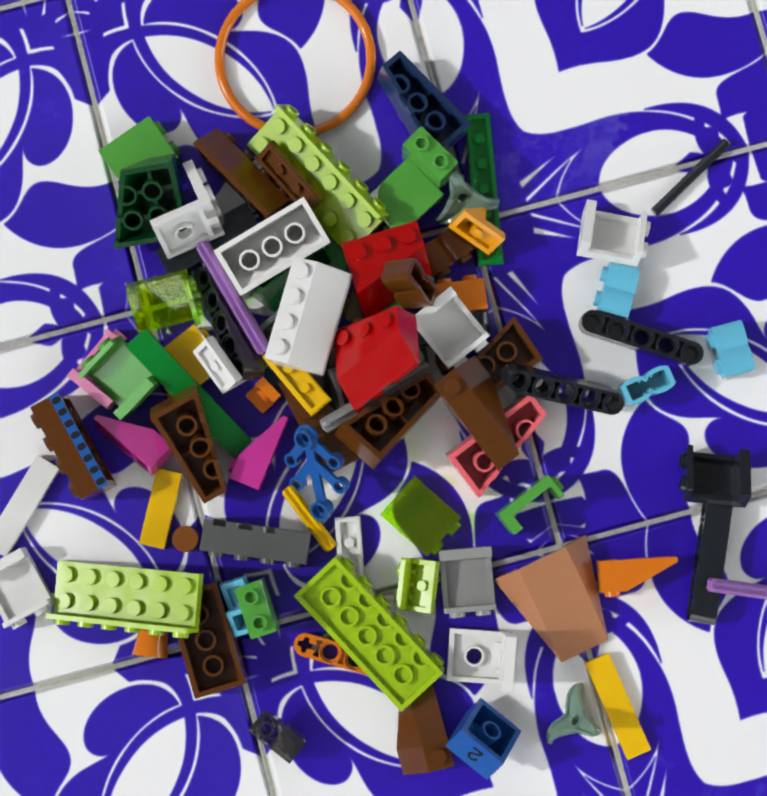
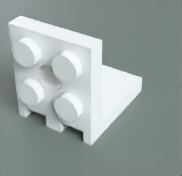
M192 160L182 164L198 200L150 220L151 226L168 259L197 247L203 241H211L225 235L218 217L222 216L216 201L211 203V201L215 200L209 184L203 185V183L207 182L202 168L196 169ZM183 228H187L186 230H184V231H182V232H178L179 230H181V229H183Z
M450 627L446 681L497 684L502 691H513L517 637L512 632ZM470 649H478L481 652L479 662L470 663L467 660L466 655Z

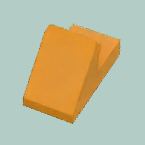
M484 207L465 208L448 227L487 255L493 252L505 240L506 233L486 220V208Z

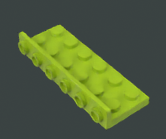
M277 104L274 108L276 112L247 143V146L257 157L266 145L273 140L283 149L325 196L313 210V213L320 225L341 248L342 243L371 235L390 216L385 211V205L378 198H373L367 192L369 189L360 179L356 180L350 173V167L333 155L334 150L324 141L321 142L315 136L317 134L315 129L308 123H303L298 117L299 112L290 104Z
M337 554L294 597L402 712L444 673L445 667L443 664L445 662L435 651L431 653L425 647L427 643L419 633H412L407 627L409 625L407 620L400 613L395 614L389 608L391 604L382 594L377 595L371 589L373 585L370 580L363 574L361 576L357 574L353 569L355 567L353 562L344 555L342 557L340 554Z
M58 560L53 613H46V619H55L54 624L70 625V621L78 622V627L93 628L94 624H101V629L117 630V626L125 627L124 632L140 633L141 629L149 630V635L163 636L164 632H173L172 637L188 638L191 633H199L204 574Z

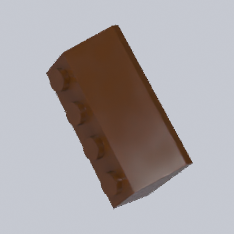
M217 128L193 143L198 154L263 220L291 205L288 199L289 196L280 186L276 187L270 181L272 177L263 167L258 169L253 164L255 161L254 157L246 149L241 151L235 145L237 140L228 131L223 133Z

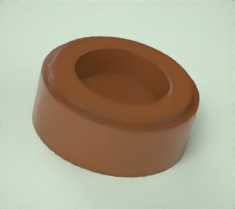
M182 526L173 533L172 542L179 551H192L199 543V535L193 527Z

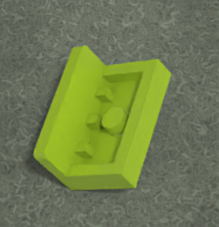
M401 558V563H399L397 568V575L399 577L398 589L394 595L396 610L435 613L440 561Z

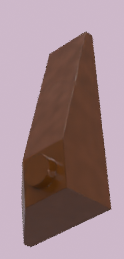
M476 356L457 366L434 384V390L498 471L519 455L492 377Z
M433 683L402 712L399 710L397 753L403 775L430 773L455 766L451 750L445 746L448 738Z

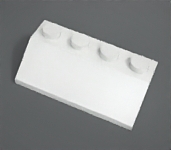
M302 197L215 249L214 253L239 295L242 296L291 267L294 257L304 259L331 242L307 201Z
M294 257L264 358L279 366L324 376L353 275L317 261Z

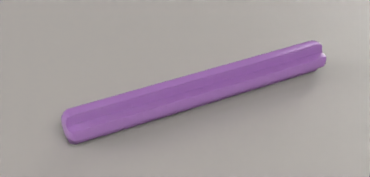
M209 241L201 242L197 245L196 250L255 351L259 355L265 354L269 343L215 255Z

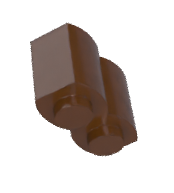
M450 228L425 244L432 273L431 276L434 279L436 277L443 279L452 272L450 267L454 264L459 263L461 266L473 257L471 255L474 251L473 245Z
M407 258L386 262L381 274L382 282L389 291L394 293L395 300L402 308L413 309L433 306L438 292L433 280L425 275L424 269L417 259Z

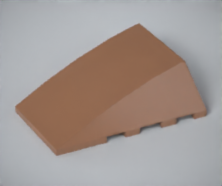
M586 535L519 569L515 568L493 579L561 662L608 640Z

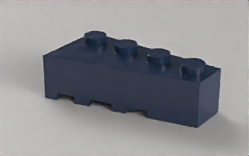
M401 51L397 52L382 65L377 80L410 135L419 127H423L447 151L465 136L472 123Z

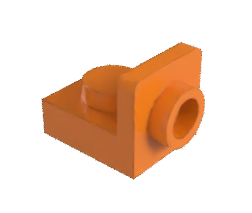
M262 377L246 394V397L261 413H264L281 395Z

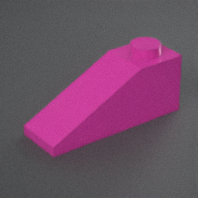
M100 415L94 417L96 429L151 476L173 456L162 435H159L154 429Z
M282 416L238 455V458L233 457L228 468V472L231 473L230 479L257 490L261 489L288 424V417Z

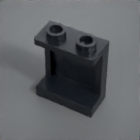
M688 444L685 452L680 453L679 468L683 469V476H680L679 491H683L684 502L741 508L747 506L752 496L750 450L740 449L737 456L693 452V445Z

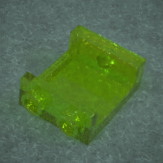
M187 269L126 284V296L138 333L144 328L151 333V330L192 320L195 321V325L201 324L200 315H204L201 300L196 301L194 293L198 292L194 277L189 278Z
M415 475L380 514L426 556L430 553L435 555L444 545L441 540L448 533L452 536L461 526V523L458 522L461 516L427 488Z

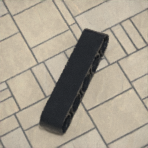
M199 267L195 273V283L220 347L243 379L240 381L262 378L265 372L262 356L255 351L208 268Z
M589 310L579 319V329L585 335L681 366H693L699 363L704 355L702 346L695 341L598 310ZM591 316L597 320L598 325L596 329H590L586 326V317ZM612 324H617L621 327L622 335L620 337H615L610 333V326ZM636 332H642L646 336L645 345H640L635 341ZM661 340H666L670 343L671 350L669 353L661 351L659 347ZM686 348L694 350L695 359L693 361L685 358L684 350Z
M517 363L506 364L500 373L502 382L518 394L608 415L618 414L624 407V398L621 394L605 384ZM519 374V378L516 381L511 382L513 376ZM543 379L542 384L539 387L535 388L536 383L539 380ZM566 385L565 390L559 393L560 388ZM586 391H589L588 395L585 398H582L583 394ZM612 396L611 400L605 404L607 398Z
M702 503L686 614L687 621L708 625L716 623L720 593L709 592L706 586L709 578L723 579L733 509L731 506Z

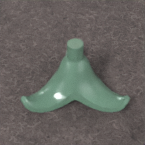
M452 170L449 174L450 196L442 213L435 218V221L442 225L450 224L465 208L484 207L486 212L493 211L499 206L500 199L483 196L465 182L463 175L459 174L456 170Z
M583 683L574 684L569 689L565 702V714L552 722L547 729L546 738L548 744H553V740L558 737L570 734H583L590 737L600 734L601 728L593 723L583 705L581 698V689L584 687Z

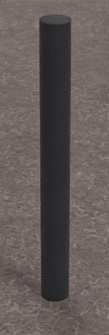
M722 139L651 208V211L656 216H659L730 147L729 142Z

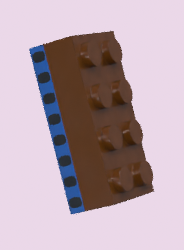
M57 392L30 407L33 412L30 417L36 428H41L46 437L43 438L47 449L50 452L54 451L58 460L55 463L61 474L68 476L71 482L68 484V487L75 498L92 500L117 486L68 395Z
M220 580L203 585L199 633H191L188 638H178L195 699L244 685L249 681L237 639L234 637L225 614L228 608L219 586L221 584Z

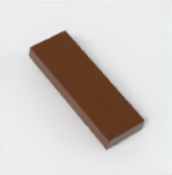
M274 140L270 141L256 158L258 163L294 202L304 197L313 211L325 197Z

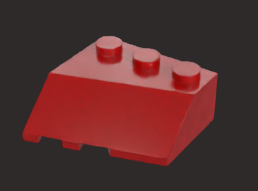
M417 220L341 244L349 272L353 275L352 282L364 319L377 314L395 301L394 293L387 289L381 279V274L387 261L415 258L422 265L425 275H432Z
M397 305L336 331L334 341L337 380L352 407L358 413L365 408L364 404L372 397L376 399L383 394L382 389L393 381L397 383L420 364L416 316Z

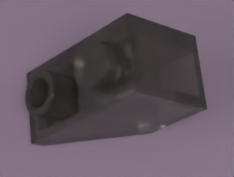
M265 709L248 730V732L289 764L307 741V737L292 725Z

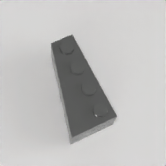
M204 518L200 550L209 551L208 555L224 557V554L235 555L234 559L250 561V557L260 558V563L275 565L276 561L286 562V567L301 569V564L308 563L312 533Z

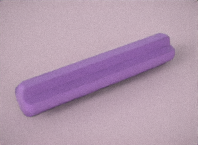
M709 578L707 580L706 588L709 592L767 600V585L719 578Z

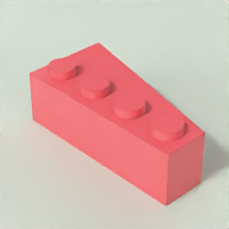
M522 395L504 409L517 449L527 440L547 415L535 397ZM471 435L445 454L478 498L482 496L488 485L494 481L501 469L497 470Z

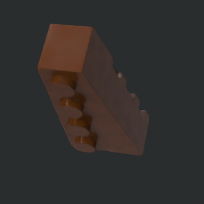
M427 372L401 387L395 393L384 397L375 405L364 409L355 417L341 423L334 435L374 470L440 399V396L434 390V384L437 381Z
M282 381L278 383L299 426L303 424L311 425L318 432L319 441L332 453L339 452L343 455L345 459L344 465L337 470H332L327 465V461L316 453L317 458L331 472L334 473L361 459L334 435L338 428L329 433L322 429L320 420L335 411L330 404L311 417Z
M195 383L150 408V418L203 503L205 504L226 492V480L197 384Z

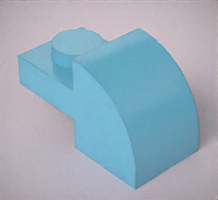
M246 575L222 582L219 585L229 609L225 614L234 637L248 634L235 593V588L249 584Z

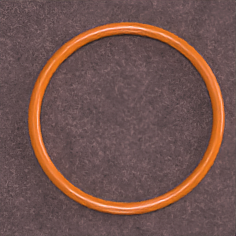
M241 0L230 11L218 34L214 56L215 72L220 90L230 107L246 123L260 130L266 122L252 115L238 101L229 85L225 71V48L229 33L239 16L249 6L258 1ZM350 0L334 1L352 16L362 34L366 51L364 77L357 94L345 109L330 120L312 126L317 132L315 136L338 127L350 118L365 100L374 79L376 49L373 35L366 19Z

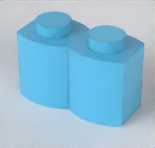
M609 262L607 267L603 266L599 281L603 282L601 291H596L593 305L597 306L596 310L627 319L641 269Z
M741 320L708 329V335L705 336L709 350L713 349L715 359L712 361L713 368L716 374H720L721 379L755 370L753 356Z
M658 366L642 376L625 381L616 390L624 398V406H633L647 400L650 396L669 390L675 385L676 381L669 366Z

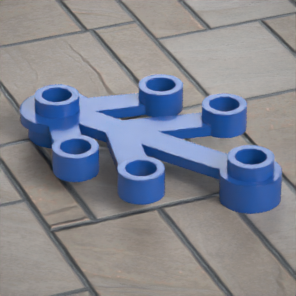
M303 424L296 429L294 434L295 446L284 456V461L288 467H296L302 462L301 454L305 450L307 460L299 472L290 479L289 483L297 491H301L307 486V478L311 475L316 502L311 505L310 512L316 520L325 521L333 514L334 505L326 498L322 477L338 494H343L350 488V482L346 477H337L317 458L316 453L327 461V465L332 470H337L343 466L345 459L341 453H332L319 441L318 432L314 427Z

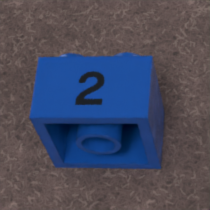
M480 698L464 714L445 746L487 780L504 764L521 730Z

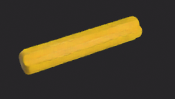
M293 485L285 488L282 491L283 496L324 551L329 552L336 546L335 540L323 524L312 516L309 505Z

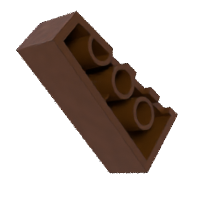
M515 316L483 351L476 356L491 375L497 392L506 386L500 377L501 370L506 364L517 363L536 367L543 360ZM519 374L513 376L511 382L519 378Z

